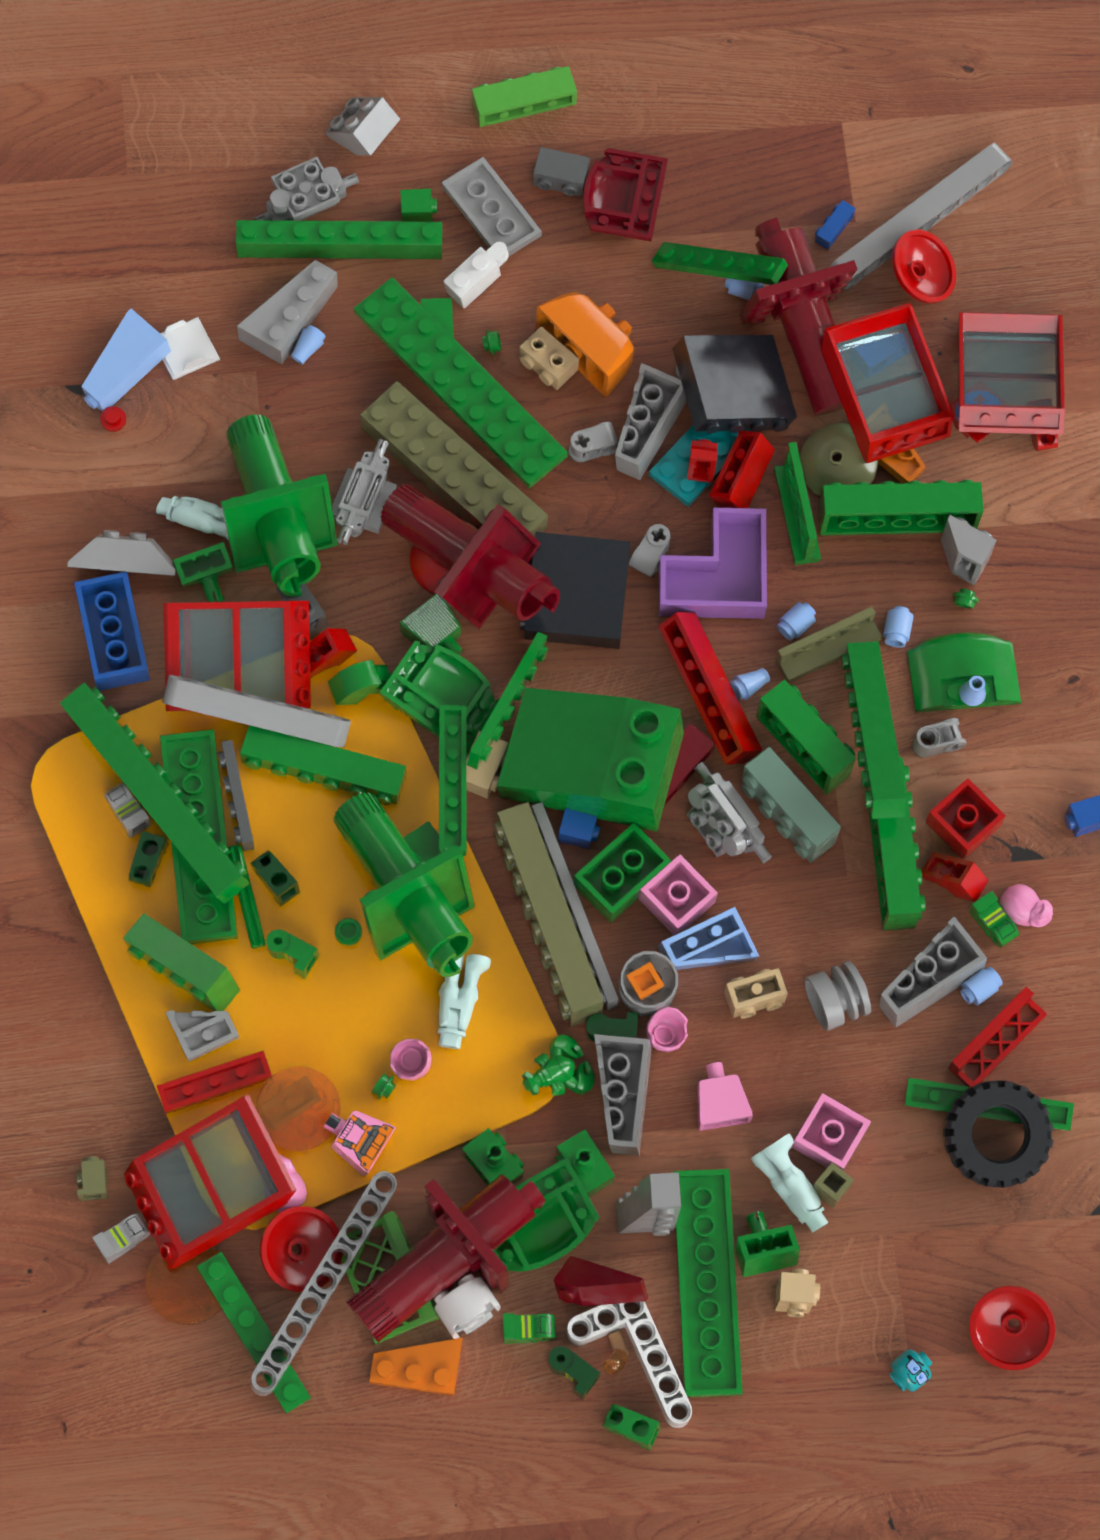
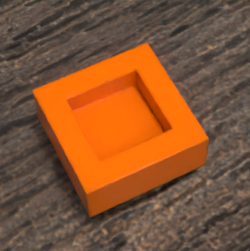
M651 962L626 975V979L640 1001L664 988V983Z

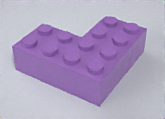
M713 508L711 518V556L660 555L658 616L671 617L676 612L696 613L697 617L765 618L767 609L766 509Z

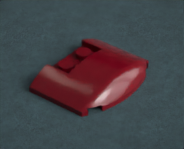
M608 148L604 151L606 156L600 161L596 160L593 164L584 187L583 208L589 228L594 232L651 242L668 158Z

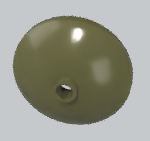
M833 423L819 428L808 437L800 453L805 483L810 490L820 497L823 485L838 482L843 485H854L857 482H867L871 484L878 468V460L868 464L864 462L851 426L845 423ZM835 454L842 455L840 461L835 462L832 460Z

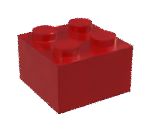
M967 778L929 812L925 823L961 859H965L1002 826L1006 815Z

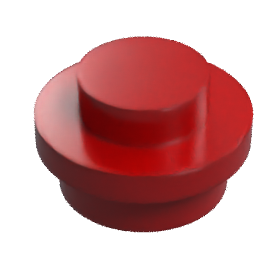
M107 407L100 415L101 425L108 431L117 432L125 426L126 414L119 407Z

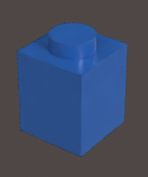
M1100 795L1069 805L1064 819L1067 828L1073 831L1075 837L1100 829Z
M566 808L559 830L558 842L589 850L591 842H597L601 828L596 826L597 816Z

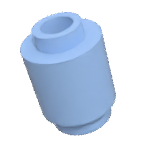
M729 278L725 282V287L729 288L728 294L750 300L757 289L763 288L764 285L763 283Z
M797 602L779 619L780 623L777 625V629L789 641L799 638L816 622L814 617L816 612L808 603L802 604Z
M896 606L894 609L888 610L883 632L885 644L891 647L902 648L909 641L914 616L909 612L908 608Z
M992 967L982 968L961 983L962 990L960 993L968 1004L973 1003L978 1006L998 992L999 987L1003 983L998 973Z

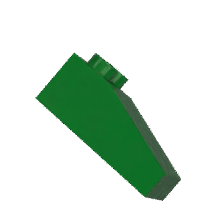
M525 688L497 784L499 795L501 798L524 803L529 802V804L533 805L542 802L546 808L564 812L567 808L597 816V819L631 826L635 823L639 828L657 832L684 735L681 710L627 697Z

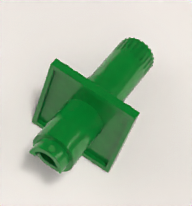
M260 414L246 415L232 422L226 431V437L244 489L243 496L221 501L233 565L236 573L267 565L272 581L284 595L291 597L302 596L300 585L311 581L320 571L321 564L317 551L338 546L326 474H321L293 482L289 476L269 418Z
M362 793L351 797V799H348L337 809L338 811L335 812L333 821L376 887V889L369 891L359 900L377 957L381 961L413 943L427 965L437 973H440L441 976L451 977L461 973L455 961L469 950L473 942V936L459 916L475 907L461 850L455 845L450 849L447 848L440 851L437 856L427 862H422L418 855L412 851L374 794Z

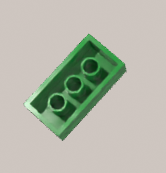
M784 679L760 698L756 718L824 794L827 795L850 777L856 760L855 752L847 743L843 744L837 738V733L830 724H825L819 718V713L812 704L807 705L801 698L802 695L798 688L793 684L789 685Z

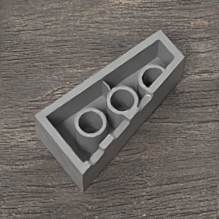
M314 260L237 326L238 339L282 365L296 346L302 329H306L308 325L312 324L338 287L337 272Z
M643 363L640 366L639 377L634 387L631 405H629L625 426H623L615 453L617 470L638 480H641L687 402L680 379Z
M953 917L947 926L932 939V942L925 950L920 952L910 966L903 970L881 994L879 1007L894 1027L897 1028L960 987L961 983L982 968L985 969L987 957L958 920Z
M594 1034L611 1152L613 1154L640 1156L652 1052L650 1039Z
M679 1172L649 1174L639 1182V1186L631 1188V1193H625L623 1198L616 1200L618 1234L653 1232L654 1236H665L670 1234L669 1231H674L681 1209Z

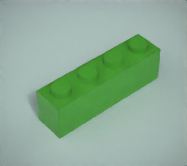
M569 66L562 68L554 67L549 71L541 73L533 72L515 79L507 78L498 83L482 84L472 89V105L479 127L576 105L577 89Z

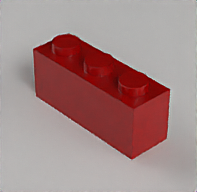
M740 431L709 495L719 508L749 507L775 451L761 432Z

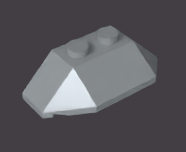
M104 530L103 534H99L68 561V567L173 576L177 573L174 562L153 538H146L145 533L131 532L130 536H120L119 531Z

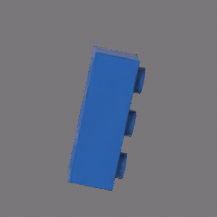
M843 200L839 205L836 204L832 215H828L824 220L823 227H819L815 232V242L829 250L854 217L856 208Z

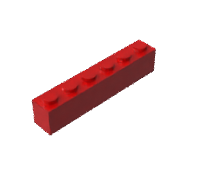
M676 612L658 626L725 765L744 764L763 750L696 613Z

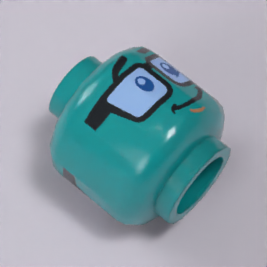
M907 1349L891 1362V1372L889 1375L903 1392L906 1389L910 1392H915L931 1379L932 1373L929 1367L932 1365V1362L923 1351L917 1353L912 1349Z

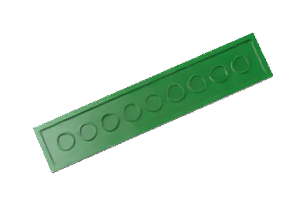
M393 277L353 308L355 315L529 489L568 457V452Z

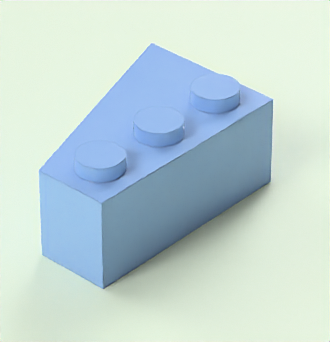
M735 907L672 936L657 946L660 953L667 956L675 965L676 970L754 961L759 957Z

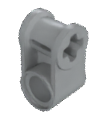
M603 422L594 427L575 432L571 436L569 456L575 462L581 463L615 453L619 440L612 423Z
M655 524L648 529L642 542L634 551L629 567L651 578L655 576L659 569L660 555H665L670 546V531L666 526Z
M951 718L920 728L912 743L914 753L925 758L945 752H954L965 747L967 742L966 739H962L958 727L960 724L959 719ZM926 738L931 741L932 745H925L920 739Z

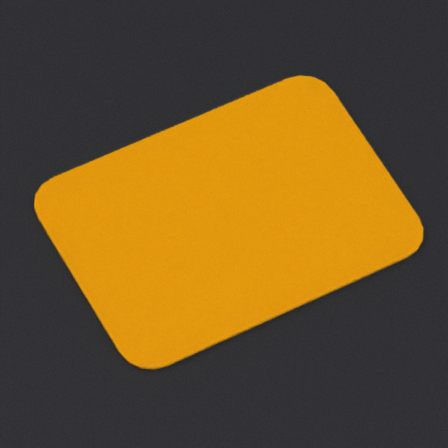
M349 635L357 652L340 666L326 669L310 679L311 708L307 709L351 720L345 747L341 749L406 766V778L398 804H381L403 837L428 821L439 834V779L410 717L400 710L394 709L380 694H369L358 704L336 705L328 681L338 672L353 664L373 660L374 665H385L371 645L356 636ZM284 649L241 666L243 693L285 702ZM234 669L206 680L204 683L234 690ZM163 698L120 715L119 724L122 727L125 724L128 725L137 736L133 741L137 746L142 743L152 755L149 758L151 763L155 765L158 762L162 768L160 736L214 729L227 847L233 845H241L265 943L271 931L280 929L318 949L319 953L318 959L304 979L295 974L294 964L285 959L273 958L269 954L266 944L264 947L253 949L250 944L239 896L236 894L233 897L238 939L192 945L227 967L238 985L239 993L224 1011L228 1012L238 1032L239 1039L189 1062L166 1016V1012L192 1013V1011H204L211 1013L213 1010L194 998L183 988L177 987L164 974L156 973L142 958L139 961L127 952L129 947L123 940V937L143 913L181 937L171 840L129 790L132 797L136 799L149 817L151 826L143 831L164 837L169 843L151 887L129 881L130 868L142 832L129 838L104 797V793L123 782L82 731L68 736L48 748L36 764L31 782L35 808L160 1101L161 1098L157 1085L264 1050L273 1079L166 1114L175 1135L239 1098L249 1095L278 1154L292 1161L295 1171L305 1183L307 1196L302 1206L317 1208L369 1185L372 1178L381 1171H387L393 1175L469 1142L487 1128L494 1131L529 1116L549 1103L554 1097L550 1086L539 1087V1093L532 1095L522 1083L524 1079L521 1075L526 1071L533 1075L540 1068L534 1061L538 1055L545 1053L549 1057L551 1039L557 1037L558 1034L468 841L466 856H463L475 907L459 917L472 934L473 942L469 950L464 954L458 987L461 988L464 983L467 955L486 956L491 959L489 969L480 975L477 982L478 1000L474 1005L472 1016L465 1032L466 1038H462L460 1049H451L438 1046L440 1034L437 1033L439 1028V990L445 981V977L427 965L413 943L381 961L374 951L359 899L363 898L369 891L376 889V887L333 821L335 812L338 811L337 809L353 797L349 794V791L342 789L332 791L326 789L320 783L312 782L307 784L300 782L294 776L286 775L281 777L271 773L268 769L260 767L259 770H255L245 766L241 762L240 752L249 727L247 724L195 711H166L165 703L162 702ZM223 741H233L254 843L253 850L244 851L242 843H236L234 827H239L237 817L231 818L228 802L233 801L232 792L226 793L223 777L228 776L227 768H221L218 752L223 751ZM267 850L294 877L300 890L298 895L281 907L250 865L253 860ZM352 918L361 925L362 936L356 944L346 946L337 941L335 927L342 919ZM407 1038L422 1041L429 1048L432 1056L430 1070L424 1077L415 1081L399 1078L390 1067L391 1051L398 1042ZM383 1074L390 1078L394 1076L392 1082L396 1086L387 1099L383 1096L381 1099H377L378 1096L371 1091ZM306 1075L322 1100L277 1130H273L258 1106ZM355 1110L396 1127L365 1177L331 1148L337 1135L323 1127L331 1113L347 1121L350 1114ZM233 1118L192 1141L230 1219L265 1199V1182ZM185 1145L182 1146V1153L202 1199L213 1215L221 1219ZM274 1211L244 1229L257 1230L265 1228L270 1220L280 1212Z

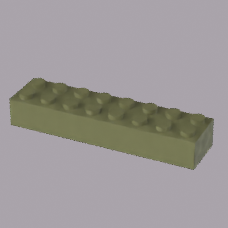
M398 381L360 415L361 429L377 443L378 439H383V442L384 440L387 441L389 445L386 451L466 523L479 530L484 524L487 514L499 504L507 509L534 537L535 532H543L547 528L548 514Z
M529 802L497 812V822L494 823V837L498 847L503 846L504 856L502 857L506 870H512L514 879L512 880V885L516 896L521 895L523 916L526 921H531L532 929L530 933L535 945H540L541 954L539 957L544 970L549 969L551 991L553 995L558 994L560 1004L558 1009L563 1021L568 1020L570 1027L587 1022L590 1016L602 1014L604 1001Z

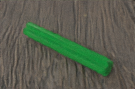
M241 845L228 847L232 852L228 855L231 861L235 862L238 860L247 871ZM247 871V873L244 875V877H245V878L249 881V883H250V879H249V875H248V871ZM250 883L238 893L251 947L257 949L264 947L266 943Z

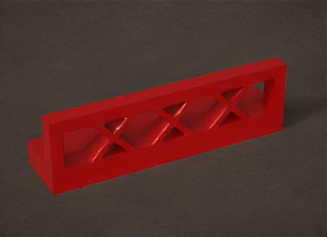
M1027 986L951 1062L948 1069L967 1087H973L981 1083L1047 1016V1013L1032 1000L1034 993ZM1026 1005L1038 1015L1032 1022H1020V1011ZM1016 1016V1022H1010ZM1004 1027H1016L1017 1038L1014 1041H1002L1001 1030ZM1021 1027H1027V1028L1021 1033ZM997 1035L998 1041H991ZM985 1046H998V1057L995 1060L983 1059V1048ZM1002 1046H1008V1047L1002 1052ZM979 1053V1059H973ZM968 1064H979L980 1075L974 1081L962 1072ZM984 1064H990V1065L984 1070Z

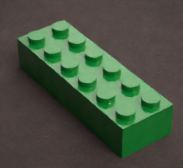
M937 480L933 483L909 481L906 484H895L891 481L880 484L857 482L854 485H843L842 483L834 482L823 485L818 505L820 536L943 533L950 515L966 520L970 526L977 529L984 512L981 482H974L972 480H962L957 483H948L945 480Z
M899 757L907 798L905 817L872 819L870 808H868L882 931L915 929L918 920L922 919V911H925L924 895L919 893V885H922L921 869H916L915 859H919L918 843H913L912 833L916 832L915 818L910 817L909 808L913 805L912 793L907 791L906 782H909V768L904 766L903 757Z

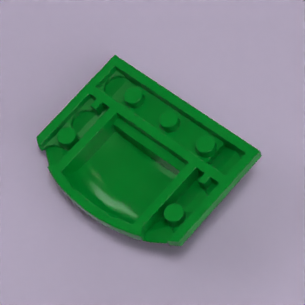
M956 632L930 638L920 643L914 649L911 648L907 651L915 713L1021 704L1013 644L1010 641L984 633ZM973 676H980L985 681L986 697L977 706L965 704L959 695L960 687Z
M414 641L379 691V694L394 709L406 714L437 738H439V705L466 706L467 755L478 732L482 731L499 698L495 701L490 689L492 685L468 660L436 644L433 646L419 645L421 641Z
M568 1157L515 1186L519 1191L532 1180L545 1198V1203L541 1209L537 1208L534 1210L536 1217L493 1251L507 1267V1273L508 1271H531L559 1260L575 1249L588 1236L595 1222L597 1223L600 1216Z

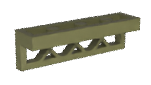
M869 607L779 649L775 662L787 683L789 684L840 660L841 655L846 654L847 643L881 641L882 635L874 623L876 612L873 607Z

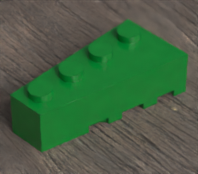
M145 913L142 914L123 937V940L129 947L127 952L139 961L141 958L145 960L152 970L158 974H164L173 984L183 988L213 1011H224L240 991L227 967Z

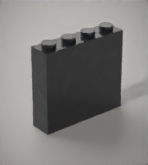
M773 335L683 336L672 348L696 432L706 431L709 434L718 431L737 433L742 430H751L752 432L774 430L775 432H781L788 429L789 425L797 418Z
M535 532V538L541 545L532 556L531 566L551 579V582L560 591V600L554 613L543 606L532 618L520 622V630H525L524 639L534 640L536 634L540 632L548 636L546 642L619 649L630 541Z

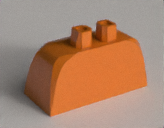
M577 292L560 295L539 305L536 310L535 329L538 330L542 326L579 358L578 371L606 398L621 382L632 366L634 346L629 338L632 332L631 325L626 320H621L618 324H615L612 319L615 317L616 312L608 303L598 307L588 296Z

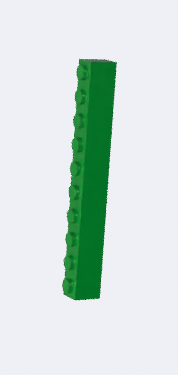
M84 682L63 699L60 705L214 895L225 905L250 884L244 877L247 873L246 869L238 860L235 862L231 861L228 855L232 852L222 840L217 843L213 839L214 830L206 821L200 823L196 818L199 812L191 802L188 801L185 804L180 797L183 795V792L174 782L168 784L164 779L168 774L158 762L155 765L151 763L149 758L152 755L142 743L137 746L133 741L137 736L128 725L125 724L122 727L119 724L120 715L111 705L106 708L102 703L106 699L96 687L91 689Z

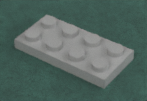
M484 157L442 182L443 190L489 248L496 242H503L506 244L510 256L542 236L540 228Z

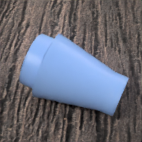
M308 325L306 329L303 328L294 351L290 355L291 358L303 365L324 344L323 340L326 336L312 325Z
M764 668L734 676L733 680L729 683L738 701L742 699L747 700L762 686L770 682V676Z
M973 676L960 687L959 695L965 704L977 706L984 701L986 691L985 681L982 677Z

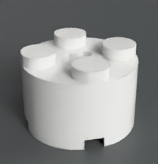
M469 1274L458 1282L459 1287L451 1292L446 1290L434 1299L437 1304L434 1310L453 1339L460 1338L458 1332L462 1330L466 1334L476 1330L493 1317L491 1311L494 1308L497 1311L501 1308L482 1277L475 1278L473 1274Z

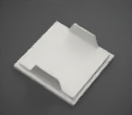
M198 317L187 322L181 320L167 326L165 331L160 333L167 339L171 350L162 360L173 380L220 360Z

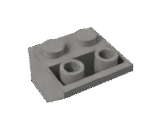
M353 97L347 101L342 113L330 122V127L325 134L356 155H372L400 118L383 97Z
M950 515L941 537V543L952 574L975 586L990 560L997 540L987 531L977 530L970 526L966 520Z

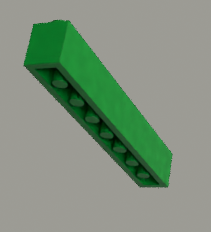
M236 220L237 258L442 259V222Z
M879 641L847 643L846 654L841 655L842 670H847L844 681L845 689H850V692H848V707L854 710V712H851L852 728H857V731L854 732V743L856 748L860 747V751H858V767H863L864 770L861 771L862 788H867V791L864 792L865 808H870L872 819L905 817L907 798Z

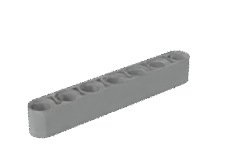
M169 675L162 701L171 706L341 748L345 747L351 720L174 675Z

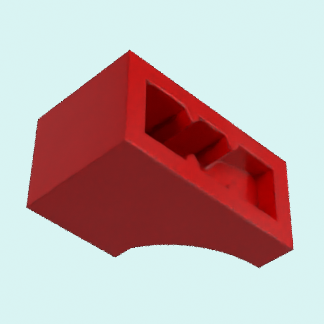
M706 439L692 440L687 480L713 483L718 443H712Z
M326 628L310 641V679L326 669L340 666L357 652L346 629Z
M937 852L931 854L921 871L922 877L925 880L945 888L954 897L972 902L977 901L989 881L974 862Z

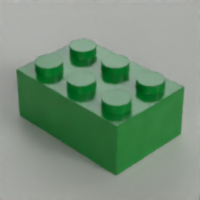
M633 823L574 875L573 883L575 888L611 924L639 899L640 889L672 861Z

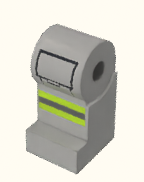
M123 782L104 793L106 801L129 838L151 826L148 815L140 807L136 799L132 797Z
M136 1213L106 1232H101L92 1238L107 1263L110 1264L136 1247L138 1243L150 1235V1232L140 1214Z

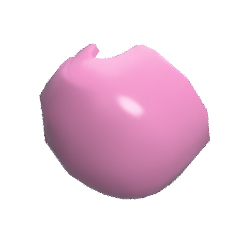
M665 1007L658 1009L650 1017L646 1027L647 1038L650 1039L652 1047L663 1052L679 1049L688 1036V1020L676 1008Z
M407 1038L398 1042L390 1055V1067L403 1080L415 1081L424 1077L430 1070L432 1063L429 1048L422 1041L413 1038Z

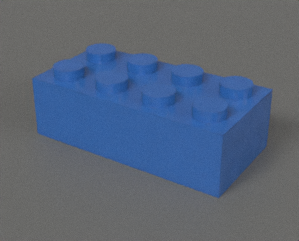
M127 572L74 582L97 689L102 691L150 681Z

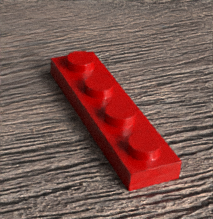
M263 1050L157 1085V1089L165 1114L273 1078Z

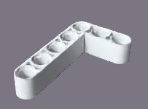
M634 1302L639 1306V1312L636 1314H629L625 1311L624 1305L626 1303L606 1304L581 1313L569 1321L566 1332L567 1338L572 1344L577 1346L585 1345L625 1328L665 1420L674 1428H681L687 1425L692 1415L691 1404L645 1302ZM608 1313L613 1317V1323L608 1326L602 1325L598 1321V1316ZM578 1324L585 1326L587 1334L583 1337L575 1336L572 1332L573 1326ZM639 1328H646L651 1333V1337L645 1341L640 1340L635 1332ZM651 1354H658L662 1358L663 1363L658 1367L651 1366L647 1361V1357ZM663 1380H669L673 1383L675 1389L671 1393H664L659 1388V1383ZM676 1406L684 1408L686 1417L681 1420L675 1419L671 1415V1409Z

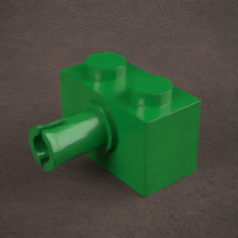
M224 542L173 560L183 588L199 583L203 586L208 602H215L213 593H215L218 602L225 601L217 578L219 575L233 571V567Z
M487 1128L462 1148L463 1157L486 1185H489L501 1174L506 1176L513 1185L523 1178V1162L515 1153L510 1155L505 1148L507 1145L505 1140L498 1132L493 1134Z
M585 1129L557 1146V1156L554 1157L556 1162L558 1163L568 1157L589 1197L614 1183V1173Z
M757 1211L758 1218H756L754 1212L749 1214L746 1219L752 1234L737 1237L735 1250L743 1277L796 1266L798 1264L800 1248L792 1225L768 1230L763 1212Z

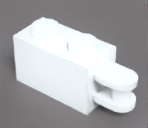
M496 242L487 251L480 247L443 281L446 292L463 309L501 276L499 267L509 257L506 244Z

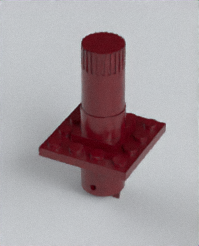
M775 217L755 227V237L759 239L755 246L758 255L784 258L788 266L777 284L757 289L739 316L742 325L750 323L751 326L764 322L765 318L773 316L774 321L781 319L814 414L817 416L842 409L843 405L822 353L824 329L835 325L828 303L837 299V296L842 293L843 288L852 280V276L858 269L855 260L816 271L802 228L795 227L781 230L779 221ZM843 351L839 352L852 387L856 390Z
M409 484L396 488L385 501L380 515L382 524L429 555L449 571L447 575L439 580L434 592L478 629L482 627L497 605L521 621L532 618L543 606L554 613L560 600V591L548 576L528 564L541 543L501 505L497 504L487 514L484 524L478 530Z
M501 1174L459 1209L434 1179L425 1185L427 1195L424 1197L427 1200L428 1213L435 1221L436 1228L346 1301L352 1312L378 1343L469 1270L474 1274L481 1269L482 1278L492 1291L497 1288L502 1293L509 1287L507 1267L493 1251L536 1217L534 1210L537 1208L541 1209L544 1205L545 1198L532 1180L518 1191L510 1180Z

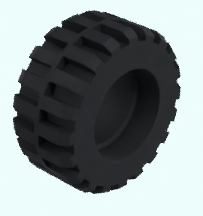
M1006 1080L982 1082L962 1092L963 1094L951 1104L952 1107L947 1112L945 1117L946 1124L945 1128H943V1137H945L946 1143L944 1146L946 1153H949L950 1161L954 1167L958 1168L967 1179L989 1187H1012L1013 1185L1028 1181L1027 1179L1031 1176H1035L1040 1171L1039 1168L1042 1164L1047 1162L1049 1149L1053 1146V1139H1051L1052 1131H1054L1053 1123H1050L1048 1117L1050 1114L1047 1107H1044L1040 1102L1041 1099L1036 1094L1031 1093L1025 1086ZM994 1107H1001L1012 1111L1018 1116L1024 1128V1141L1020 1150L1009 1159L1001 1161L991 1160L983 1156L976 1149L972 1139V1128L977 1117L985 1110Z

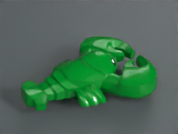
M563 1034L551 1039L549 1057L547 1054L541 1053V1055L534 1059L540 1068L533 1075L528 1071L521 1075L524 1079L522 1082L524 1087L532 1095L539 1093V1087L548 1086L551 1087L552 1095L554 1096L564 1095L565 1086L571 1091L583 1095L588 1093L595 1084V1075L588 1061L583 1062L575 1069V1062L571 1059L582 1057L584 1055L576 1040Z

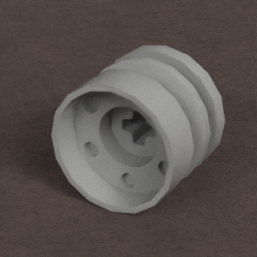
M643 951L633 955L625 963L619 979V996L622 1003L630 1012H637L639 1016H652L658 1009L669 1007L678 987V973L675 965L667 956L656 951ZM651 962L664 983V988L640 1001L626 979V975Z
M848 960L841 963V969L839 966H832L831 979L824 971L805 977L804 984L809 1003L815 1017L825 1031L844 1025V1012L853 1021L858 1019L859 1014L864 1017L871 1013V1003L867 987L851 961Z

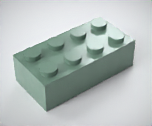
M770 747L745 765L740 783L743 793L749 799L753 798L760 805L759 810L767 819L771 818L776 823V828L780 835L792 841L795 845V851L801 858H807L812 863L836 843L841 826Z

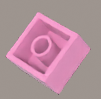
M679 855L640 889L639 900L675 936L683 932L715 904L718 893Z
M822 1093L797 1135L792 1148L825 1168H828L833 1162L844 1171L871 1121Z

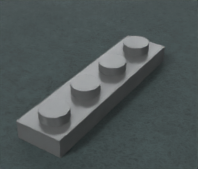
M223 741V751L218 752L221 768H227L228 776L223 777L226 793L232 792L233 801L228 802L231 818L237 817L239 827H234L236 843H242L244 851L253 850L254 843L233 741Z

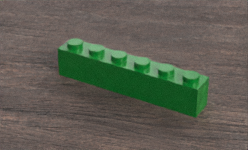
M251 725L248 727L240 752L241 762L251 769L259 770L261 767L270 770L271 773L277 776L285 777L290 775L297 777L296 779L303 783L311 784L316 782L323 784V787L332 791H337L338 789L349 791V794L352 796L372 793L380 804L390 805V803L398 804L406 778V766Z

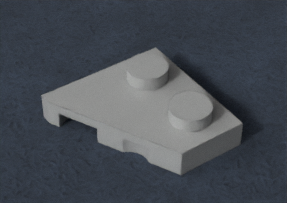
M192 1011V1013L166 1012V1016L189 1062L239 1039L238 1032L227 1011H213L211 1013L204 1011Z

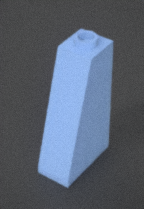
M130 309L126 313L82 385L85 394L84 400L92 409L97 407L102 412L107 407L113 406L171 352L167 339L134 310Z

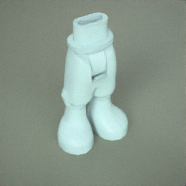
M174 496L172 499L162 497L158 503L156 513L166 515L167 520L204 533H215L228 540L223 510L218 505L192 497H181L179 499L178 496Z
M476 954L467 955L464 983L461 988L458 987L460 973L451 977H445V981L439 990V1028L437 1033L440 1034L438 1046L460 1049L462 1038H466L465 1032L469 1025L474 1005L478 1000L477 982L480 975L489 969L491 964L490 958ZM464 955L455 961L460 971L463 966Z
M789 1133L750 1159L770 1179L773 1189L801 1224L806 1223L813 1233L826 1225L828 1221L822 1213L825 1210L824 1207L819 1208L821 1201L816 1190L804 1173L790 1161L788 1151L792 1147L794 1140Z

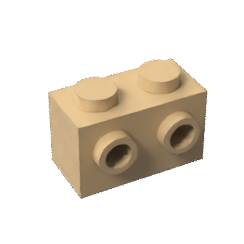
M542 326L520 346L519 358L521 363L527 369H533L539 374V378L547 386L551 385L556 390L578 371L579 358Z
M779 968L774 970L764 969L755 973L754 976L732 979L726 984L724 991L732 1018L740 1016L741 1019L752 1017L756 1014V1011L766 1008L767 1011H772L782 1007V1003H785L788 994Z
M793 1269L792 1273L781 1272L776 1283L775 1311L787 1312V1316L804 1317V1313L809 1314L812 1306H816L820 1298V1283H815L816 1275L809 1274V1271L805 1269Z

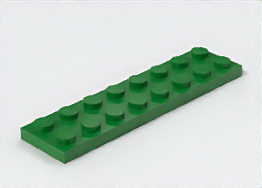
M214 729L160 736L163 769L168 774L164 779L168 784L174 782L183 792V795L180 797L185 804L190 801L199 812L196 818L200 823L206 821L214 830L213 839L217 843L222 840L227 846ZM171 841L181 937L190 944L238 939L233 898L224 905Z
M729 1169L673 1171V1173L679 1172L681 1209L675 1227L684 1391L688 1398L742 1396Z

